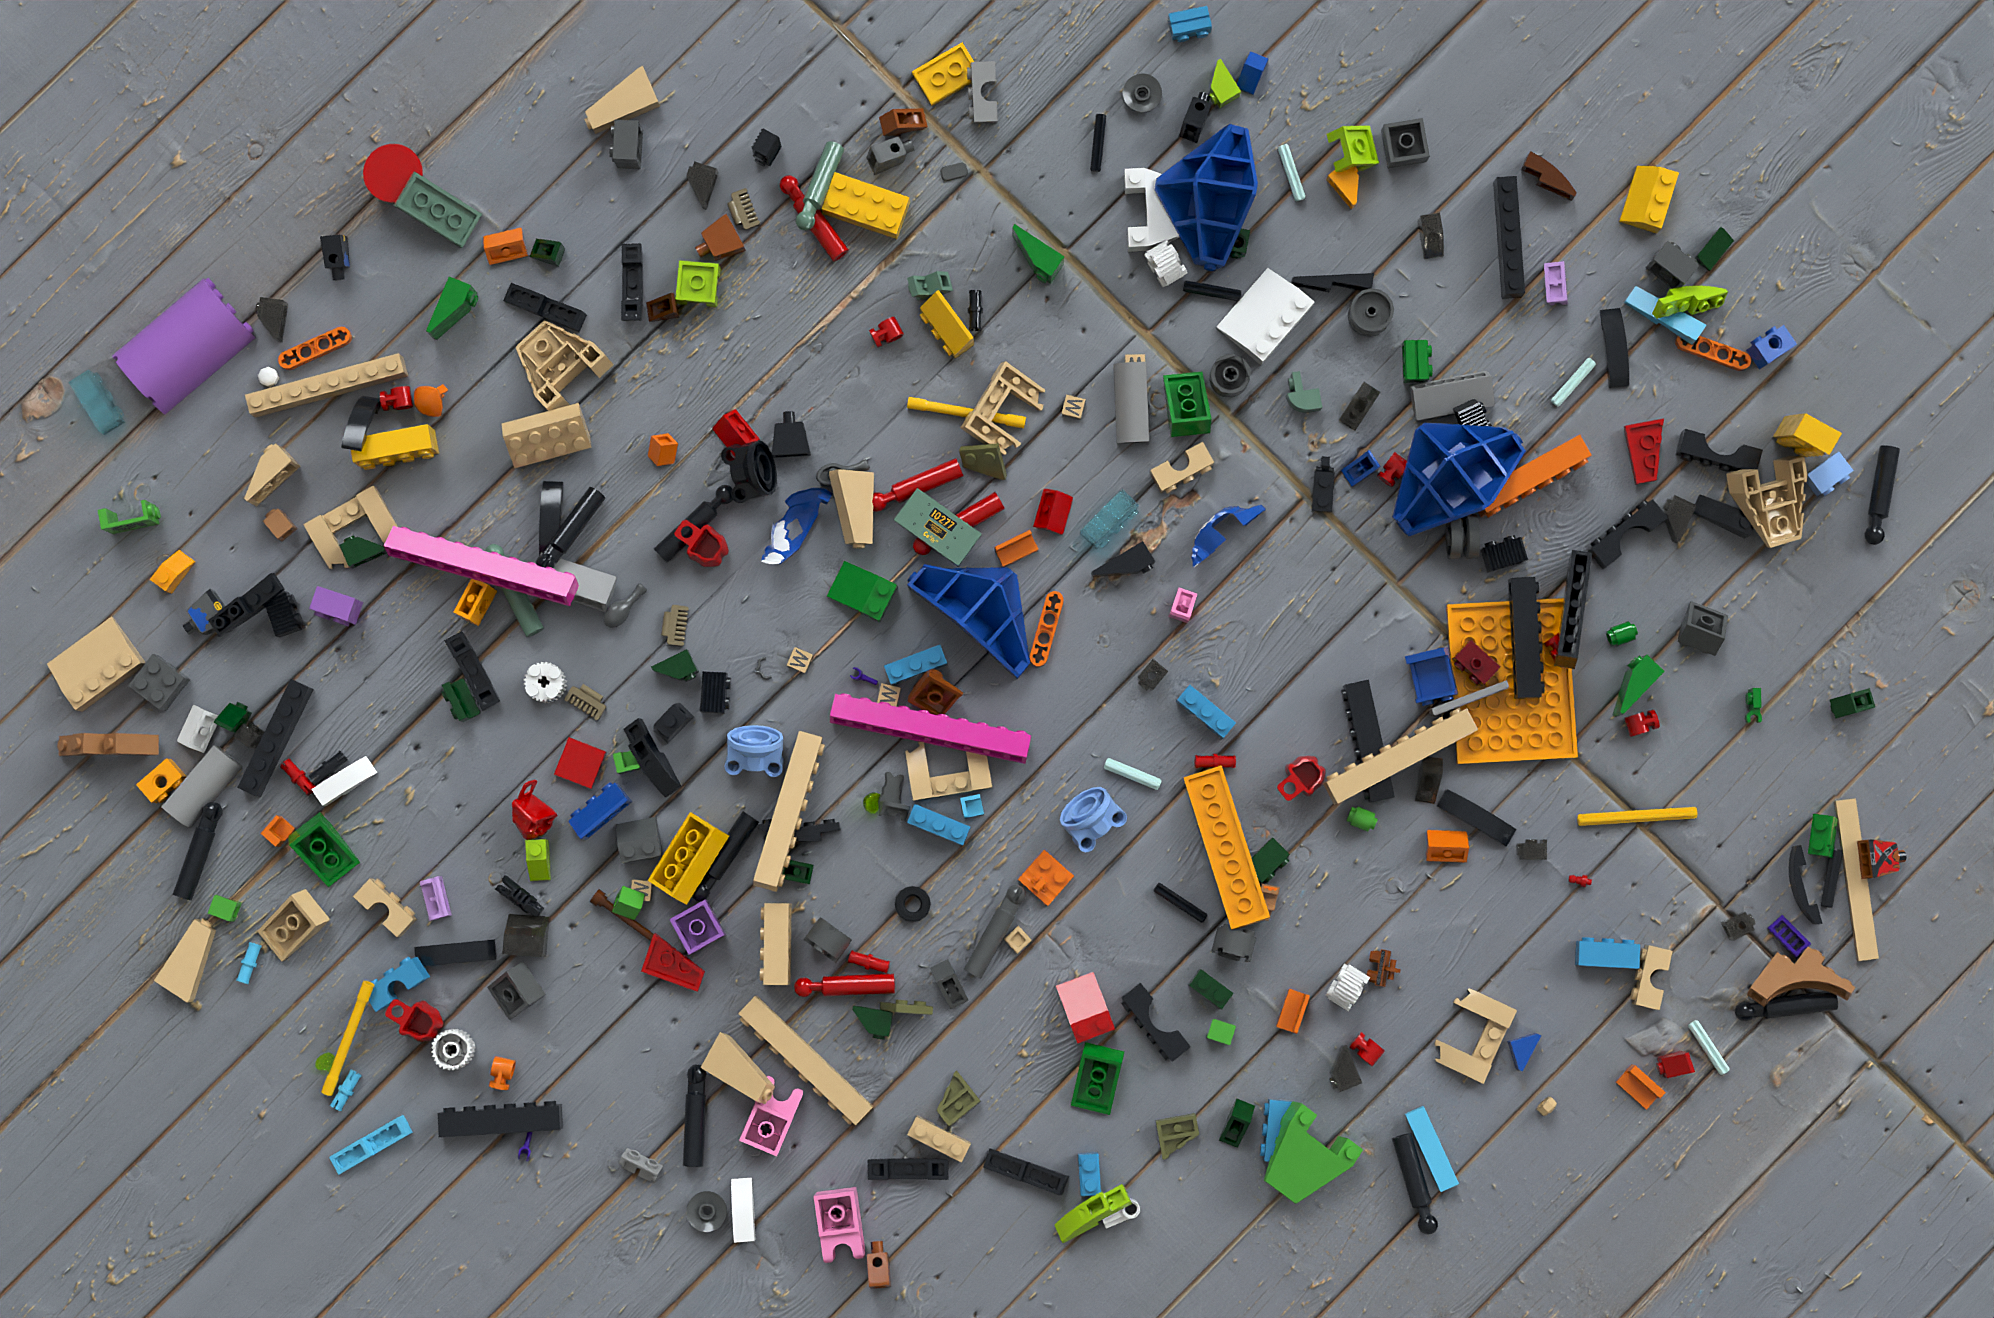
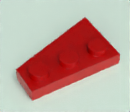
M1664 418L1624 426L1635 485L1657 480Z
M653 934L641 972L698 992L705 971L658 934Z

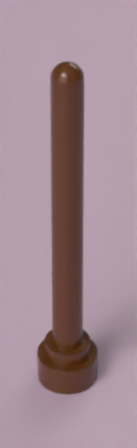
M600 889L597 890L590 900L593 905L603 906L649 941L652 940L653 933L636 920L613 913L614 904L607 900L606 893Z

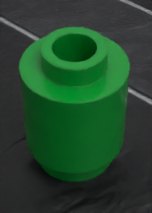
M1629 621L1611 627L1610 630L1606 631V636L1611 646H1620L1636 640L1635 635H1638L1636 626Z

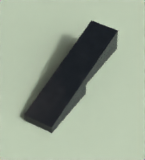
M1374 273L1297 276L1292 278L1291 284L1296 287L1328 293L1332 285L1363 291L1372 288Z
M514 283L510 284L503 300L506 303L576 332H580L587 316L582 310L550 299L543 294Z
M991 1148L983 1168L1057 1195H1063L1069 1178L1068 1175Z

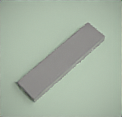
M1507 680L1431 708L1429 709L1430 714L1434 717L1506 690L1509 687Z

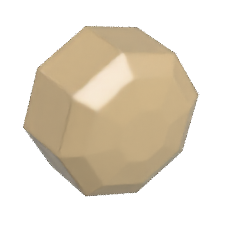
M1548 1096L1538 1105L1536 1110L1542 1116H1546L1555 1109L1557 1103L1552 1097Z

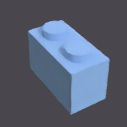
M1837 452L1807 474L1806 483L1816 496L1822 493L1826 496L1834 490L1833 485L1837 482L1841 485L1850 478L1848 474L1854 470L1842 454Z

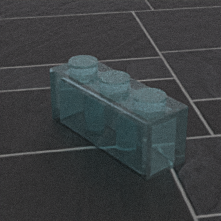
M88 369L68 382L100 433L105 435L125 423L122 418L124 416L122 410L118 405L115 406L112 400L114 398L108 389L105 390L103 388V380L97 372L94 373Z
M1121 489L1080 530V534L1096 550L1099 547L1104 548L1111 541L1109 537L1113 533L1117 535L1125 527L1123 523L1127 519L1131 521L1139 513L1137 511L1139 504Z

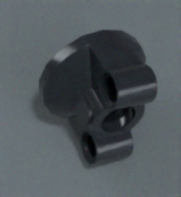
M763 441L749 442L744 445L733 444L722 450V461L730 465L731 478L735 484L731 491V497L735 502L743 503L751 498L764 497L775 492L777 485L775 461L770 449ZM731 450L734 451L735 458L731 456ZM741 489L745 491V497L741 494Z

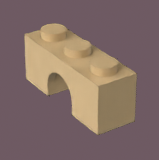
M1203 442L1185 451L1184 455L1188 460V467L1185 470H1174L1168 461L1150 470V475L1160 493L1166 491L1168 494L1176 490V485L1179 483L1187 484L1195 479L1194 475L1198 473L1203 475L1212 470L1211 466H1213L1214 461Z
M378 878L376 880L369 879L353 897L367 910H372L379 903L387 905L389 916L382 924L396 937H401L417 920L414 917L415 912L407 905L403 907L399 903L401 899L393 892L389 894L384 889L386 885Z
M1645 945L1644 949H1641V965L1635 973V980H1637L1636 988L1632 989L1630 999L1633 1000L1632 1004L1660 1010L1664 990L1653 987L1650 982V976L1657 969L1669 970L1673 951Z
M918 1115L907 1134L961 1163L971 1145V1142L937 1127L934 1123Z

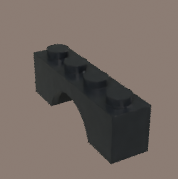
M1684 429L1680 434L1675 455L1681 456L1680 459L1685 461H1692L1693 459L1700 461L1699 464L1709 467L1716 465L1719 466L1720 470L1730 472L1731 470L1758 469L1763 450L1743 444L1731 455H1720L1710 449L1706 442L1705 434Z
M1653 499L1649 502L1644 500L1636 507L1638 509L1637 512L1633 515L1629 512L1621 519L1622 524L1618 527L1614 524L1606 531L1607 536L1603 539L1598 537L1590 544L1592 548L1588 552L1592 553V557L1602 569L1609 566L1622 555L1620 541L1625 531L1632 528H1640L1650 532L1668 518Z
M1141 983L1121 997L1124 1000L1121 1003L1128 1013L1132 1011L1135 1014L1136 1018L1133 1020L1140 1028H1146L1149 1032L1146 1036L1153 1045L1157 1043L1160 1046L1161 1050H1159V1053L1165 1060L1170 1059L1173 1062L1191 1047L1178 1030L1164 1032L1152 1024L1149 1017V1007L1153 998Z

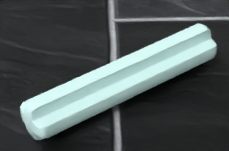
M1287 144L1278 147V152L1295 201H1301L1305 199V193L1289 146Z
M1587 358L1555 394L1551 402L1559 407L1595 367L1596 363L1591 358Z
M1108 758L1105 762L1104 768L1155 790H1158L1160 787V778L1111 758Z
M1699 1021L1691 1022L1688 1025L1689 1029L1720 1075L1729 1071L1728 1065Z

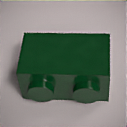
M1271 838L1251 858L1259 883L1263 881L1268 883L1275 876L1273 871L1277 867L1282 869L1289 862L1287 857L1290 854L1274 838Z
M1202 969L1197 971L1188 986L1220 1009H1223L1234 994Z

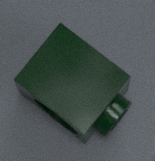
M1241 228L1236 240H1240L1243 246L1241 248L1233 246L1229 257L1234 259L1245 257L1250 230Z

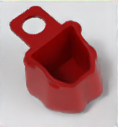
M683 520L674 533L678 539L689 545L687 549L689 559L703 567L719 566L722 558L729 552L724 536L716 532L709 525L699 529L688 520ZM688 526L692 528L693 534L691 537L684 538L681 535L683 527Z
M1300 756L1285 766L1288 777L1277 785V789L1287 801L1292 800L1301 792L1306 796H1311L1322 786L1326 770L1323 766L1318 765V759L1315 756ZM1291 782L1295 785L1296 790L1293 794H1287L1284 791L1286 783Z
M537 780L526 782L518 798L512 802L513 823H515L519 832L526 840L544 835L551 828L554 818L557 817V813L551 807L532 794ZM531 785L530 790L524 794L526 788Z
M393 999L385 1012L386 1017L401 1025L399 1028L401 1035L411 1037L418 1042L434 1040L438 1030L443 1027V1020L439 1011L424 1000L416 1002L410 1007L398 999ZM399 1005L403 1008L404 1012L401 1017L393 1016L392 1009L394 1006Z

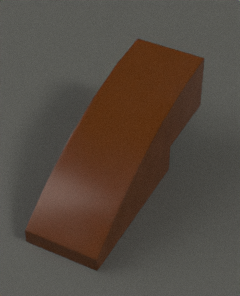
M1531 151L1529 152L1521 170L1539 178L1536 186L1572 201L1577 192L1566 177L1547 160Z

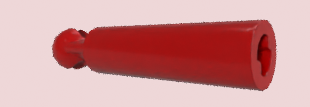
M791 175L784 176L780 181L779 187L784 194L789 195L794 201L793 207L799 214L804 208L803 199L805 195L799 189V183L795 177ZM817 210L814 216L815 225L810 231L832 261L835 262L845 256L849 249L822 212Z
M954 458L893 484L891 491L888 493H873V511L879 512L884 510L887 503L896 500L898 503L909 500L917 488L925 493L963 477L957 459Z
M994 492L959 512L956 516L970 526L975 527L1005 508ZM916 538L913 542V549L919 555H927L932 549L919 538Z
M894 974L823 976L821 982H812L810 979L802 977L795 982L794 991L801 997H807L813 991H821L824 996L895 994Z

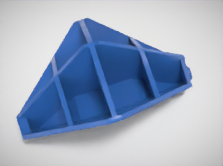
M1232 124L1225 126L1156 178L1154 190L1192 261L1196 265L1204 266V269L1208 271H1216V269L1225 266L1256 196L1258 181L1249 130Z
M1423 423L1414 432L1392 517L1406 535L1412 536L1484 510L1495 501L1526 452L1522 446L1523 441L1518 434L1506 427Z
M924 564L918 573L914 572L907 580L909 582L907 584L908 588L966 632L1016 679L1030 665L1018 578L1017 574L1008 567L941 568Z

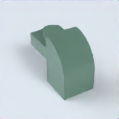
M936 271L926 276H911L907 278L909 291L912 297H916L917 300L929 299L938 290L942 295L953 291L948 272Z
M1300 371L1292 372L1291 378L1288 379L1289 390H1293V392L1286 395L1289 405L1294 410L1302 413L1321 411L1322 402L1319 388L1303 391Z

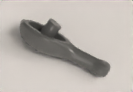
M864 459L860 463L851 466H843L837 463L826 464L818 470L816 479L822 485L832 486L829 471L838 469L867 471L870 468L868 460Z
M638 584L634 592L626 600L615 602L609 606L604 615L606 626L610 628L618 627L625 622L633 603L647 591L643 584Z

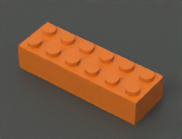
M1581 435L1514 470L1495 501L1484 510L1479 511V516L1483 517L1486 515L1489 518L1497 514L1501 510L1500 507L1504 506L1506 509L1515 504V502L1519 501L1518 497L1521 496L1524 499L1536 491V487L1541 490L1553 482V478L1559 480L1571 472V468L1575 471L1587 464V459L1592 455Z

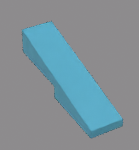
M1635 286L1625 300V304L1656 325L1658 323L1662 324L1691 345L1697 340L1706 324L1684 312L1656 319L1652 312L1659 298Z
M1424 1106L1406 1113L1407 1121L1439 1191L1443 1192L1458 1185L1459 1182Z
M404 1115L329 1158L339 1175L410 1135L413 1131Z

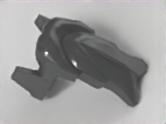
M891 772L885 773V784L878 799V816H895L900 813L901 821H906L910 806L901 804V799H899L903 775L894 777Z

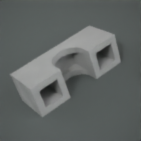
M995 61L971 62L970 67L967 68V80L971 79V87H968V99H972V107H969V119H973V124L997 123V101H987L981 95L982 86L995 84L996 82Z

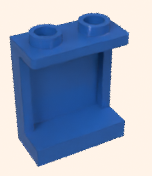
M1448 647L1405 656L1406 663L1410 665L1417 695L1416 703H1422V706L1434 704V700L1440 698L1442 702L1453 700V695L1458 694Z

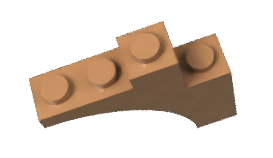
M79 733L59 736L57 748L59 756H151L159 754V735Z
M1807 947L1795 964L1789 957L1777 952L1751 985L1747 995L1763 1007L1771 999L1784 992L1804 988L1824 990L1848 1001L1856 987L1849 980L1836 975L1830 967L1823 966L1825 957L1818 950Z

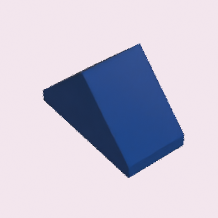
M1250 51L1237 82L1240 90L1254 95L1268 58Z
M1368 450L1341 471L1350 485L1354 486L1376 472L1381 466L1371 451Z
M1532 1033L1507 1041L1517 1070H1524L1541 1035Z

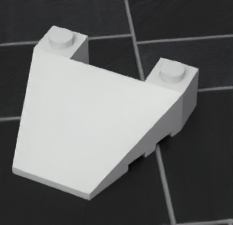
M1146 168L1124 170L1125 194L1145 193L1147 226L1128 227V252L1149 251L1166 240L1170 243L1180 238L1154 190L1156 178L1161 174Z

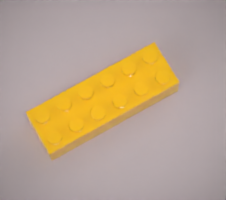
M1803 413L1785 416L1773 437L1777 439L1776 443L1785 448H1794L1793 452L1799 456L1822 457L1823 455H1830L1842 433Z

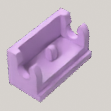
M1564 261L1544 263L1547 303L1549 305H1554L1555 303L1568 304Z
M442 876L420 881L429 921L451 916Z

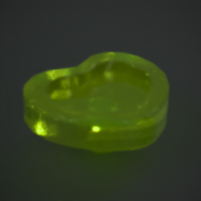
M872 792L863 799V806L867 812L874 814L878 811L880 794Z
M330 1052L322 1054L316 1060V1068L318 1070L325 1069L330 1072L335 1056Z

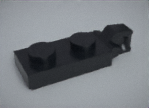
M1322 456L1320 467L1316 466L1314 471L1311 511L1332 512L1335 472L1334 468L1330 467V457Z

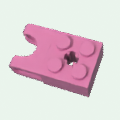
M767 1076V1078H768V1079L773 1083V1085H774L775 1082H774L773 1077ZM799 1088L794 1089L790 1097L785 1101H777L773 1095L766 1104L755 1101L739 1141L777 1156L802 1098L803 1090ZM765 1123H767L771 1132L763 1135L760 1127L762 1125L765 1126Z
M857 1187L816 1192L814 1203L823 1261L825 1263H832L836 1256V1245L841 1243L851 1247L855 1259H863L865 1256V1244ZM836 1208H839L842 1211L840 1215H838L837 1212H834Z

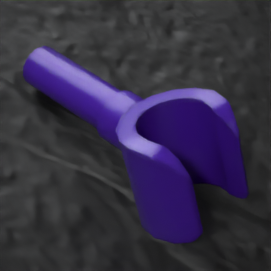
M853 668L859 671V675L857 677L850 675L852 679L856 681L865 680L877 685V680L866 676L859 668Z
M527 1132L525 1143L518 1152V1159H520L522 1153L527 1154L526 1162L530 1159L531 1151L529 1144L532 1132Z

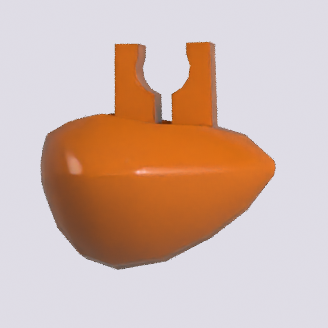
M444 384L437 388L432 386L417 387L414 391L416 409L430 417L441 416L443 410L442 398H444V393L448 389Z

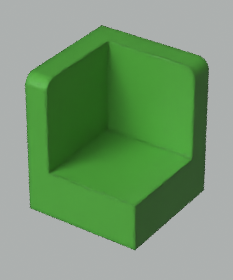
M631 751L613 754L618 774L642 769Z
M622 886L616 895L612 912L635 920L641 911L645 894Z
M214 895L208 914L235 922L242 902Z
M1213 1019L1206 1038L1230 1045L1236 1026Z

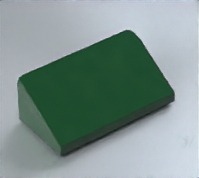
M1720 227L1695 259L1700 265L1710 271L1734 240L1724 228Z

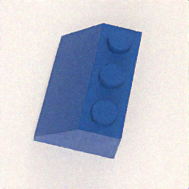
M608 783L601 789L602 794L598 797L594 795L586 802L587 806L582 810L579 808L570 815L572 818L569 820V823L580 839L587 840L633 802L618 783Z

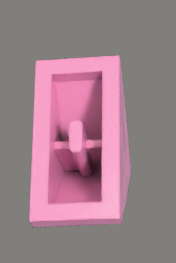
M1178 588L1169 617L1188 623L1197 594Z

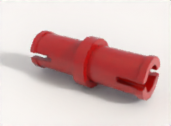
M1213 754L1212 756L1195 755L1194 764L1195 768H1215L1221 765L1222 768H1235L1236 756H1218V754Z
M290 758L284 761L280 768L289 775L291 782L297 784L307 796L313 793L311 789L316 786L305 776L306 773L300 770Z
M851 950L848 963L886 974L890 966V961L875 958L872 954L865 955L854 952L853 950Z

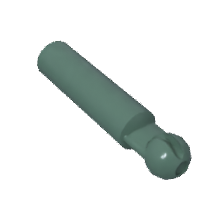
M829 141L825 144L803 199L804 208L796 216V224L801 230H810L815 225V213L823 205L834 172H836L844 153V148L836 142Z
M496 544L489 545L485 550L490 553L497 552L504 556V550ZM501 587L526 637L533 636L542 631L544 627L527 594Z

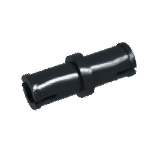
M975 290L969 291V308H967V313H969L970 331H973V329L981 331V314L983 313L981 290H977L976 293Z
M340 750L327 762L323 761L322 766L308 775L311 780L319 775L313 781L316 786L328 775H333L338 767L348 761L346 756L339 761L337 760L343 755Z

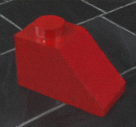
M1677 1051L1657 1058L1659 1062L1656 1063L1657 1070L1665 1078L1695 1072L1689 1052Z

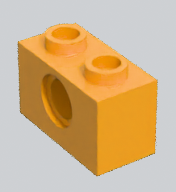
M471 579L453 612L462 619L479 626L497 591L484 582Z
M166 758L136 785L151 803H162L169 797L168 793L173 789L176 790L187 776L172 759ZM162 777H165L167 784L162 788L159 785V781Z

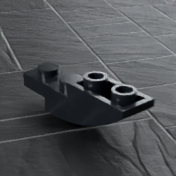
M270 573L243 596L235 598L208 621L218 636L221 637L274 602L273 599L283 592L285 588L275 573Z
M638 718L625 727L623 730L631 743L628 745L629 749L644 773L664 797H668L682 787L665 754L659 752L643 719Z
M772 819L762 820L763 824H758V829L768 833ZM835 819L823 820V824L815 825V821L805 822L803 827H800V830L795 831L794 837H797L796 841L799 842L822 841L821 833L841 831L840 822H835Z

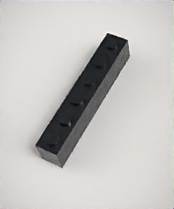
M1517 176L1497 177L1493 182L1501 297L1502 299L1522 298L1525 294Z
M1572 550L1554 666L1575 669L1578 660L1592 553L1577 550Z
M1535 577L1510 578L1508 580L1514 699L1540 698L1542 693L1545 692L1544 681H1541V673L1544 671L1543 662L1540 661V653H1542L1543 648L1538 635L1541 633V622H1538L1537 614H1540V602H1537L1536 594H1539V582H1536Z
M290 679L237 788L257 797L262 796L314 690L313 688Z
M1369 680L1345 684L1343 686L1344 689L1341 690L1343 702L1346 701L1348 709H1345L1346 718L1352 724L1350 736L1352 741L1355 740L1357 748L1354 749L1355 758L1360 760V763L1363 762V757L1371 753L1375 756L1380 753L1379 749L1384 747ZM1391 777L1363 790L1365 800L1368 799L1369 803L1394 798Z
M544 1101V1105L536 1106V1102H526L523 1107H516V1103L504 1104V1108H496V1105H484V1109L477 1110L476 1106H465L462 1111H456L455 1107L443 1108V1112L437 1113L439 1138L563 1129L562 1104H556V1101Z

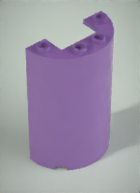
M203 278L112 355L114 359H117V365L129 380L163 414L168 413L256 338L252 334L253 328L247 322L242 323L234 315L236 310L229 303L225 304L221 300L224 298L223 295L215 288L216 285L209 278Z

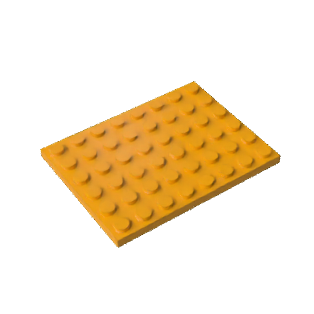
M1564 598L1537 600V602H1540V614H1537L1538 622H1541V633L1538 635L1543 648L1542 653H1540V661L1543 662L1544 671L1541 673V681H1544L1545 692L1542 693V697L1533 699H1514L1509 601L1446 605L1449 655L1458 694L1453 695V700L1506 680L1509 685L1506 690L1460 706L1461 710L1468 709L1478 730L1455 742L1457 764L1578 757L1572 669L1554 666L1555 661L1550 655L1552 647L1544 645L1547 640L1559 633ZM1469 640H1472L1500 666L1497 672L1483 686L1480 684L1475 685L1468 678L1470 675L1466 671L1461 672L1454 666L1455 661L1452 660Z

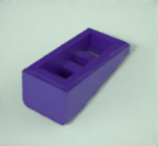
M1783 915L1767 928L1795 959L1807 947L1811 946V943ZM1784 923L1786 926L1777 933L1775 930ZM1790 929L1791 932L1783 939L1781 936ZM1795 935L1797 938L1789 945L1787 941ZM1801 941L1803 944L1795 951L1793 947Z

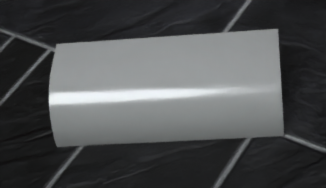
M1146 362L1113 364L1117 444L1149 442Z
M1488 371L1409 385L1416 420L1454 414V407L1460 406L1471 399H1475L1479 403L1482 402L1485 408L1495 406L1492 377Z
M560 559L554 569L562 573H572L579 584L573 602L606 612L614 593L617 577Z
M213 746L161 807L177 821L191 828L203 814V807L218 797L241 770L242 766L219 746Z

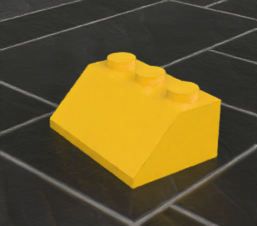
M1636 166L1619 222L1657 234L1662 229L1679 173L1663 167Z
M936 291L920 307L921 314L919 316L925 324L929 323L931 325L933 336L937 340H942L944 343L942 347L947 355H953L954 358H957L974 346V337L940 291Z

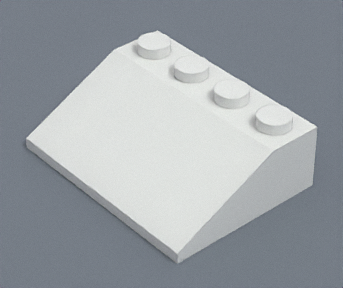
M1267 268L1216 328L1257 363L1262 365L1312 308L1314 301L1299 288Z

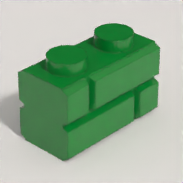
M1428 340L1403 341V383L1428 382L1429 377H1432L1433 368L1432 365H1429L1428 357L1432 356V346L1428 345Z
M1813 814L1808 854L1827 858L1833 857L1836 836L1835 827H1837L1838 818Z

